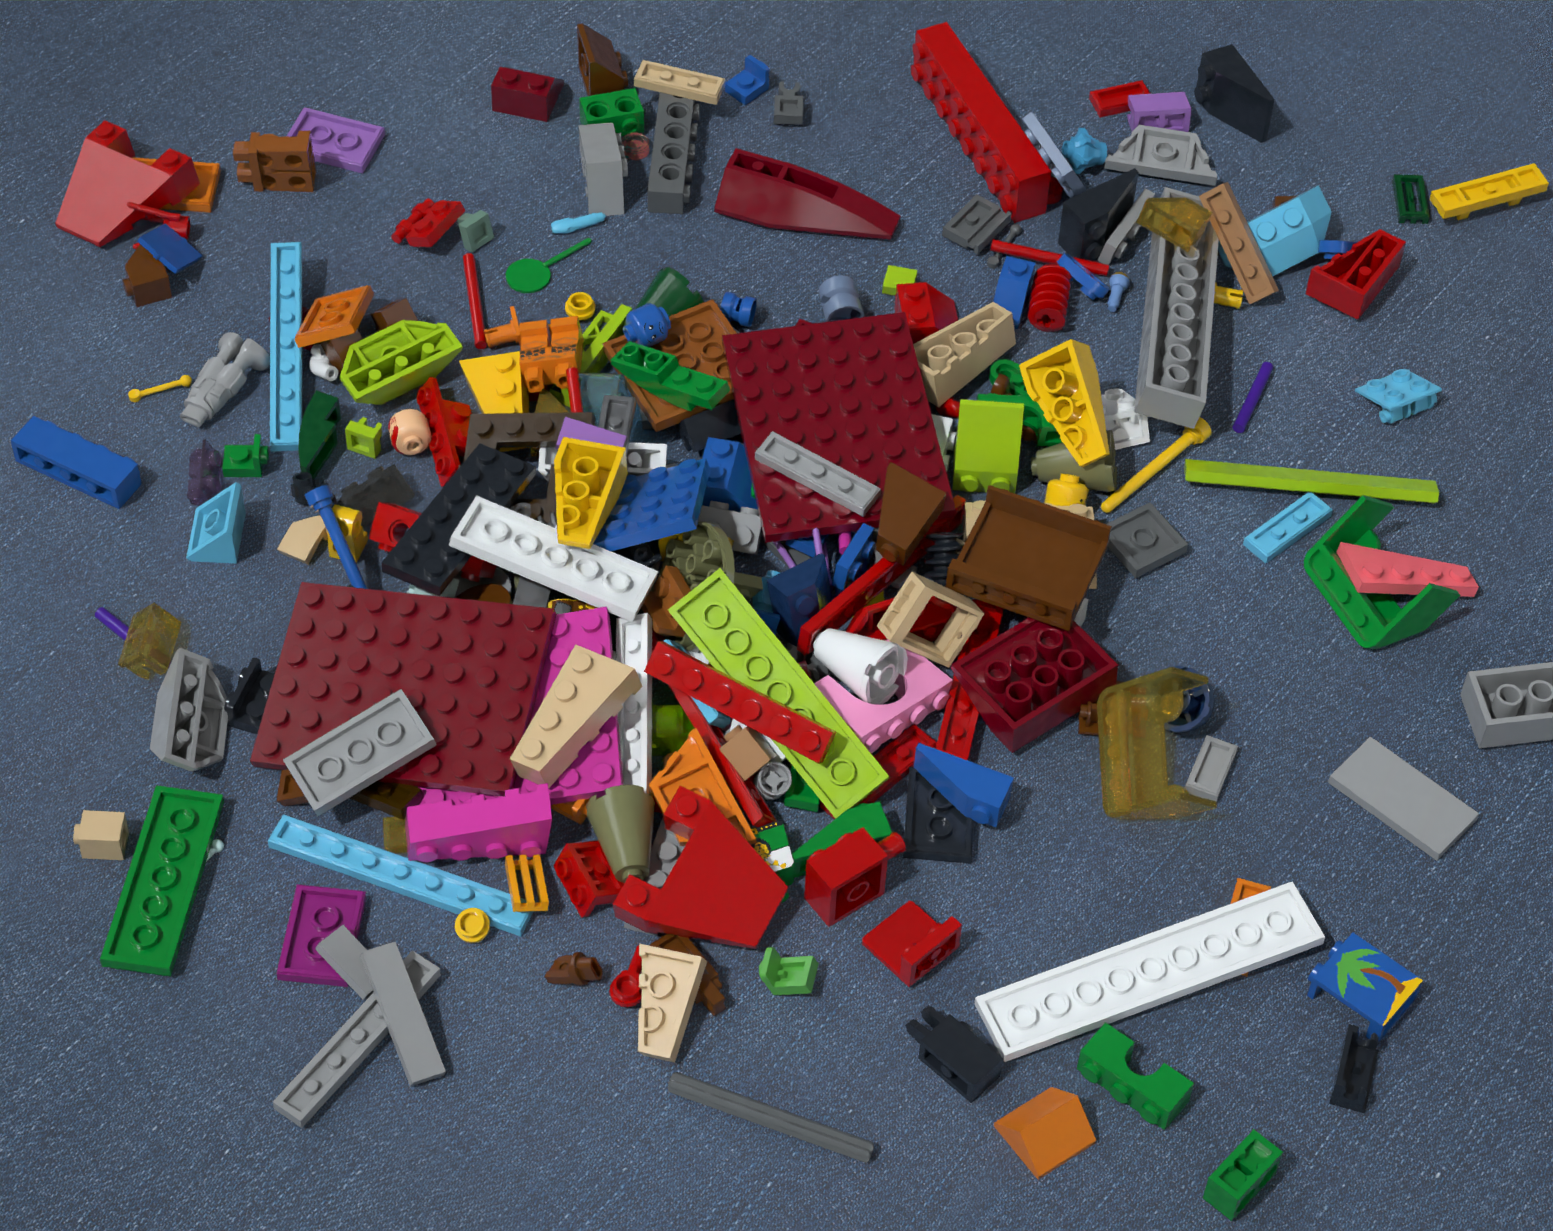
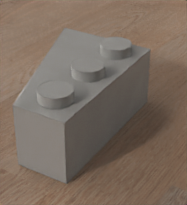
M613 123L578 125L583 177H585L587 184L585 191L586 197H588V213L602 212L606 216L624 214L623 177L628 176L624 146H622L621 133H615Z

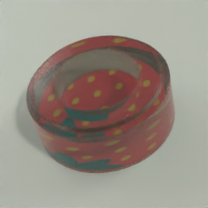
M629 133L621 139L625 158L641 160L649 154L650 143L645 135Z

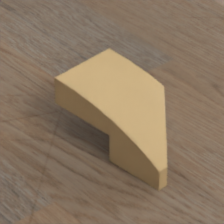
M321 515L293 522L277 548L280 554L309 565L321 539L326 541L328 538L327 529Z

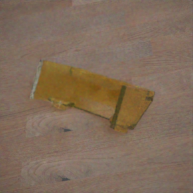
M1169 667L1110 686L1102 691L1097 702L1102 804L1106 815L1121 820L1179 819L1217 808L1216 801L1189 795L1187 789L1183 786L1175 784L1168 786L1164 723L1174 721L1181 714L1184 704L1183 691L1208 684V677Z

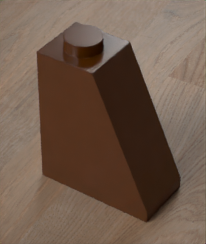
M890 462L887 466L876 551L886 560L896 561L904 566L943 511L946 493Z

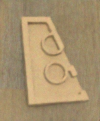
M639 944V956L642 958V974H639V987L642 989L641 1008L638 1013V1052L643 1056L675 1063L707 961L701 956Z

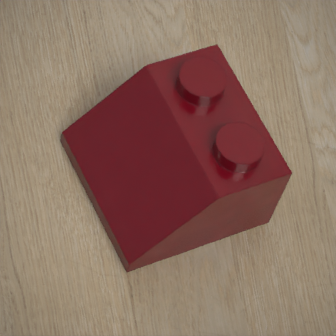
M500 66L491 84L492 111L548 122L564 86V80Z

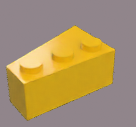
M520 351L459 360L466 382L482 414L529 413V396L519 365ZM503 447L500 448V452L530 447Z

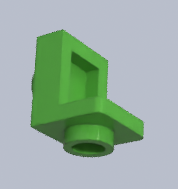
M774 947L766 948L763 961L759 965V975L773 995L812 993L819 963L814 956L782 958Z

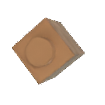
M740 725L733 728L723 737L727 743L719 748L744 780L752 777L777 756L759 732L748 726L744 729Z

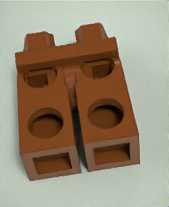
M310 130L298 131V136L282 137L274 134L260 135V132H251L250 141L234 142V161H249V163L238 162V182H253L254 191L263 192L264 188L271 191L314 192L317 170Z

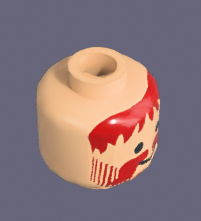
M405 409L395 413L390 418L388 424L390 440L398 453L409 456L417 455L429 446L431 431L428 419L422 412L414 409Z

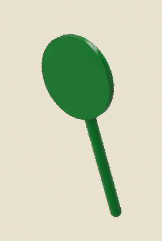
M591 238L579 242L544 263L530 258L515 261L506 270L507 284L513 290L521 293H535L544 289L549 284L551 278L548 267L592 242Z

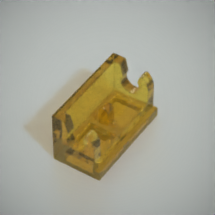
M155 602L135 613L130 623L118 665L122 668L126 667L143 679H149L151 673L142 667H149L160 675L166 673L182 622Z

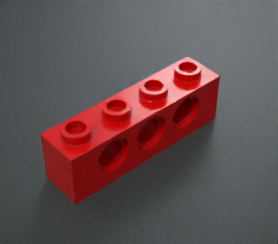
M379 502L368 539L379 542V549L391 552L405 535L407 527L410 529L422 513L397 504ZM472 555L460 570L462 571L461 577L479 582L481 577L493 578L497 565Z

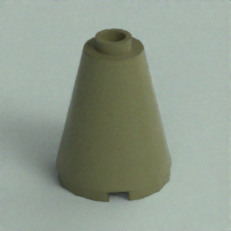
M1106 430L1110 455L1085 467H1081L1064 443L1037 450L1036 457H1031L1032 475L1038 476L1039 482L1048 483L1052 479H1060L1061 473L1079 476V483L1086 485L1088 489L1104 492L1116 491L1117 466H1115L1116 449L1113 431Z
M620 785L605 789L606 795L596 799L595 794L589 799L586 804L587 817L616 880L625 883L629 874L644 880L650 872L655 810L653 794L649 792V795L644 793L643 787L638 785Z

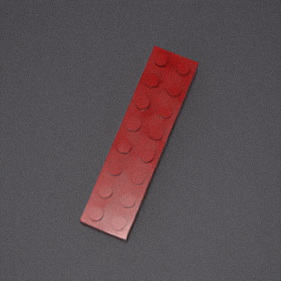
M947 22L916 30L915 43L912 46L914 54L913 65H911L912 77L916 82L920 83L926 98L935 105L938 116L945 120L953 137L956 136L966 156L969 155L974 163L976 172L979 175L981 174L986 180L989 191L996 195L1002 210L1005 213L1008 211L1012 213L1011 219L1014 223L1045 214L1051 170Z

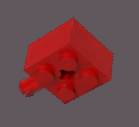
M864 827L853 833L844 834L835 844L825 850L819 849L815 851L806 861L804 899L828 927L834 925L884 894L888 860L906 851L905 842L897 832H893L883 840L876 842Z

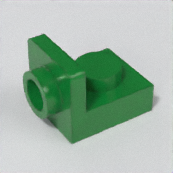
M261 434L254 435V445H225L222 467L224 477H262L263 465H268L269 448L268 446H263Z

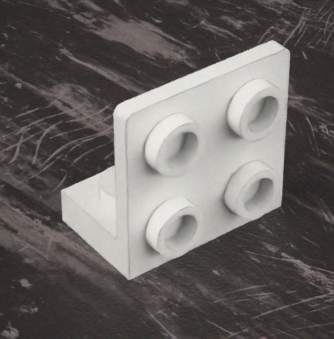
M1122 389L1105 391V394L1101 395L1106 430L1113 431L1115 449L1150 442L1148 417L1134 412L1135 398Z

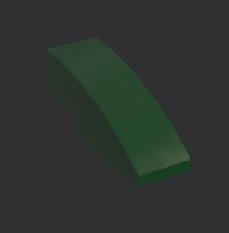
M317 390L303 416L298 445L301 472L310 473L313 479L316 478L338 444L336 425L341 419L339 398Z

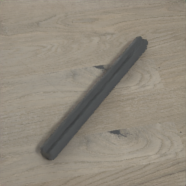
M674 1072L669 1080L668 1091L678 1096L865 1163L869 1162L873 1155L874 1143L869 1140L679 1072Z

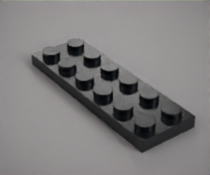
M479 443L382 561V572L440 596L472 556L449 546L453 532L476 495L509 509L535 477L536 466Z

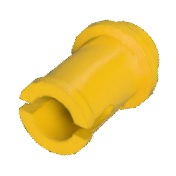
M1215 282L1214 304L1240 309L1243 290L1217 286V282Z

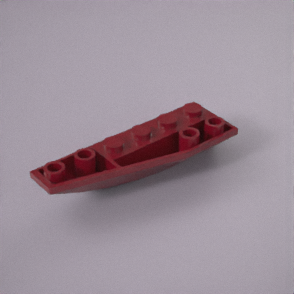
M735 148L725 167L714 207V212L768 228L891 240L901 219L899 214L840 182L797 165Z

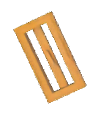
M540 854L533 855V860H527L526 855H519V860H513V855H506L505 869L513 912L548 911L549 900ZM515 870H521L526 903H521ZM529 870H533L539 902L534 900Z

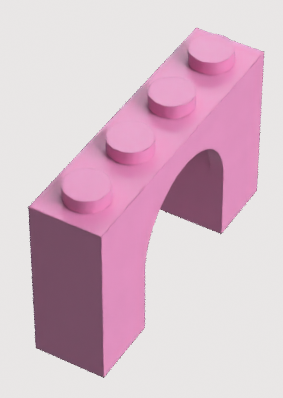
M904 648L908 657L905 675L899 674L894 683L899 686L895 692L899 700L894 703L879 705L864 702L853 696L829 675L814 684L868 751L873 753L882 743L890 738H897L903 730L912 724H919L931 712L943 709L950 698L949 692L953 679L925 657Z

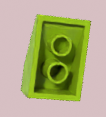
M960 399L952 490L987 492L988 486L991 485L1015 493L1024 414L1023 403Z

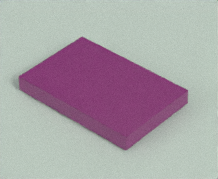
M297 884L276 973L277 979L348 987L347 982L327 963L315 948L322 940L342 925L358 940L367 898L366 891Z

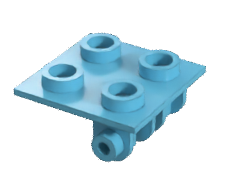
M1407 369L1396 370L1389 376L1370 380L1366 385L1355 389V392L1382 406V411L1379 412L1380 420L1383 423L1387 422L1389 424L1401 420L1403 417L1407 418L1411 414L1414 415L1432 408L1434 403L1437 402L1435 393L1442 391L1441 387Z

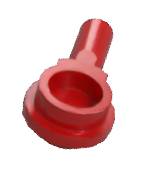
M639 945L636 947L628 970L621 971V974L610 985L609 994L611 1000L621 1007H631L641 1002L642 989L639 987V974L642 973V958L639 956Z

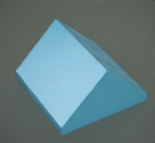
M235 482L196 508L186 559L194 562L237 564L246 516L241 484Z

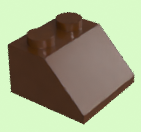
M583 23L577 24L578 68L587 96L620 91L627 88V73L625 70L621 71L620 69L622 68L621 56L619 51H614L611 40Z

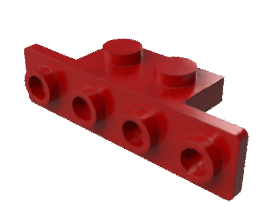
M429 377L424 386L418 390L417 403L419 404L420 411L428 419L431 431L429 448L433 455L435 471L438 474L440 485L444 487L458 470L460 465L458 455L465 456L469 420L472 412L470 405L442 399L437 378Z

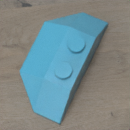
M1319 185L1247 222L1272 276L1318 253L1319 240L1325 239L1332 213ZM1219 241L1218 253L1224 265L1232 268Z

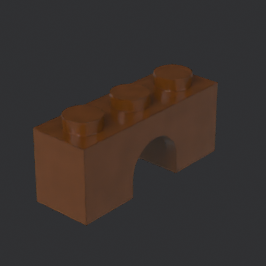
M407 298L394 300L370 314L376 326V333L401 320L418 321ZM358 329L354 334L320 342L331 365L337 368L338 375L341 374L349 346L364 339Z

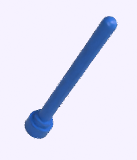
M323 485L307 492L304 496L310 508L313 507L315 512L320 513L352 587L368 589L331 508L333 505L331 499L334 496L329 485Z

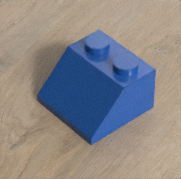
M708 437L702 459H707L710 473L702 505L709 507L710 501L729 504L728 510L740 512L741 506L758 509L756 499L751 496L752 480L745 447L740 442Z

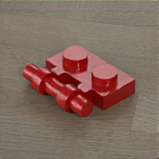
M427 198L423 203H418L411 210L412 214L407 219H403L398 223L396 231L391 235V238L398 244L407 239L412 247H432L465 212L461 201L440 200L434 203L431 199Z

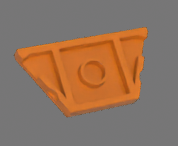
M697 728L691 730L688 734V739L678 752L675 751L667 761L666 767L659 771L649 783V788L662 813L664 814L679 786H682L711 800L750 845L756 843L755 835ZM673 833L679 845L685 846L688 840Z

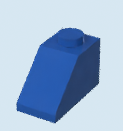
M1006 256L993 302L1012 313L1014 329H1018L1032 290L1036 263Z

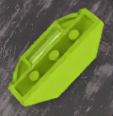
M401 320L350 345L340 374V380L356 403L382 405L426 383L429 377H436L462 351L463 346L446 323L433 324L424 321Z

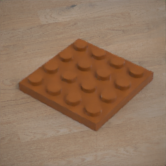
M711 299L669 316L671 329L668 330L667 338L650 348L675 355L680 366L728 381L730 391L716 406L733 400L732 387L722 346V335L736 334V331L715 301ZM625 335L602 343L603 352L609 361L628 343ZM614 367L656 432L708 410L696 405L690 412L666 402L634 383Z

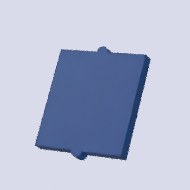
M166 223L144 234L137 241L156 260L162 262L174 274L199 261L203 256Z

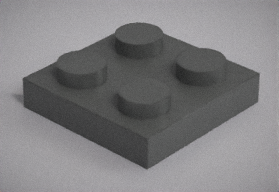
M1151 502L1107 523V525L1112 526L1108 548L1134 578L1187 552V542Z

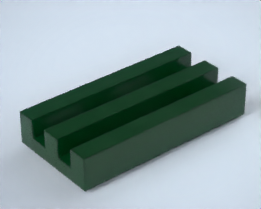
M1394 174L1392 184L1398 223H1405V219H1409L1410 224H1416L1417 220H1421L1422 224H1428L1429 211L1423 175ZM1401 182H1404L1408 211L1405 209ZM1411 182L1416 184L1420 211L1415 210Z

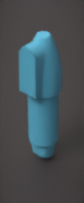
M600 212L574 219L564 218L552 222L551 230L554 234L572 233L604 221L606 215Z

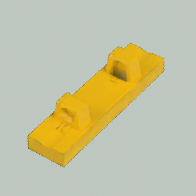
M1533 163L1431 191L1430 201L1437 208L1442 219L1456 216L1457 220L1468 218L1470 212L1505 202H1508L1509 206L1519 204L1523 197L1547 191L1549 182L1537 165Z

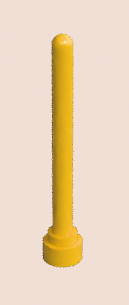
M1199 417L1194 429L1185 427L1180 438L1101 504L1102 511L1105 513L1113 511L1188 446L1203 443L1212 434L1209 424Z

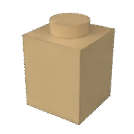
M83 810L81 823L75 824L73 834L74 844L79 845L82 858L124 860L129 835L125 812Z

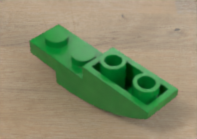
M631 341L623 346L610 360L617 370L643 389L666 402L690 412L696 405L712 410L730 391L728 381L680 366L675 355Z

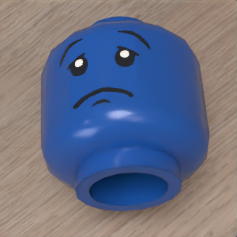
M648 303L627 314L626 326L623 327V332L628 342L631 341L651 347L667 338L668 330L671 329V322L664 308Z

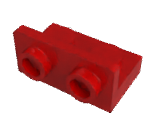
M599 841L566 843L554 864L556 874L564 885L571 902L576 907L581 918L589 917L595 905L613 903L624 885L623 882L616 880Z

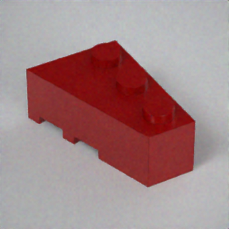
M1381 229L1375 231L1353 244L1352 249L1342 255L1338 253L1333 256L1331 261L1320 267L1317 265L1312 268L1305 294L1358 320L1400 267L1406 241Z

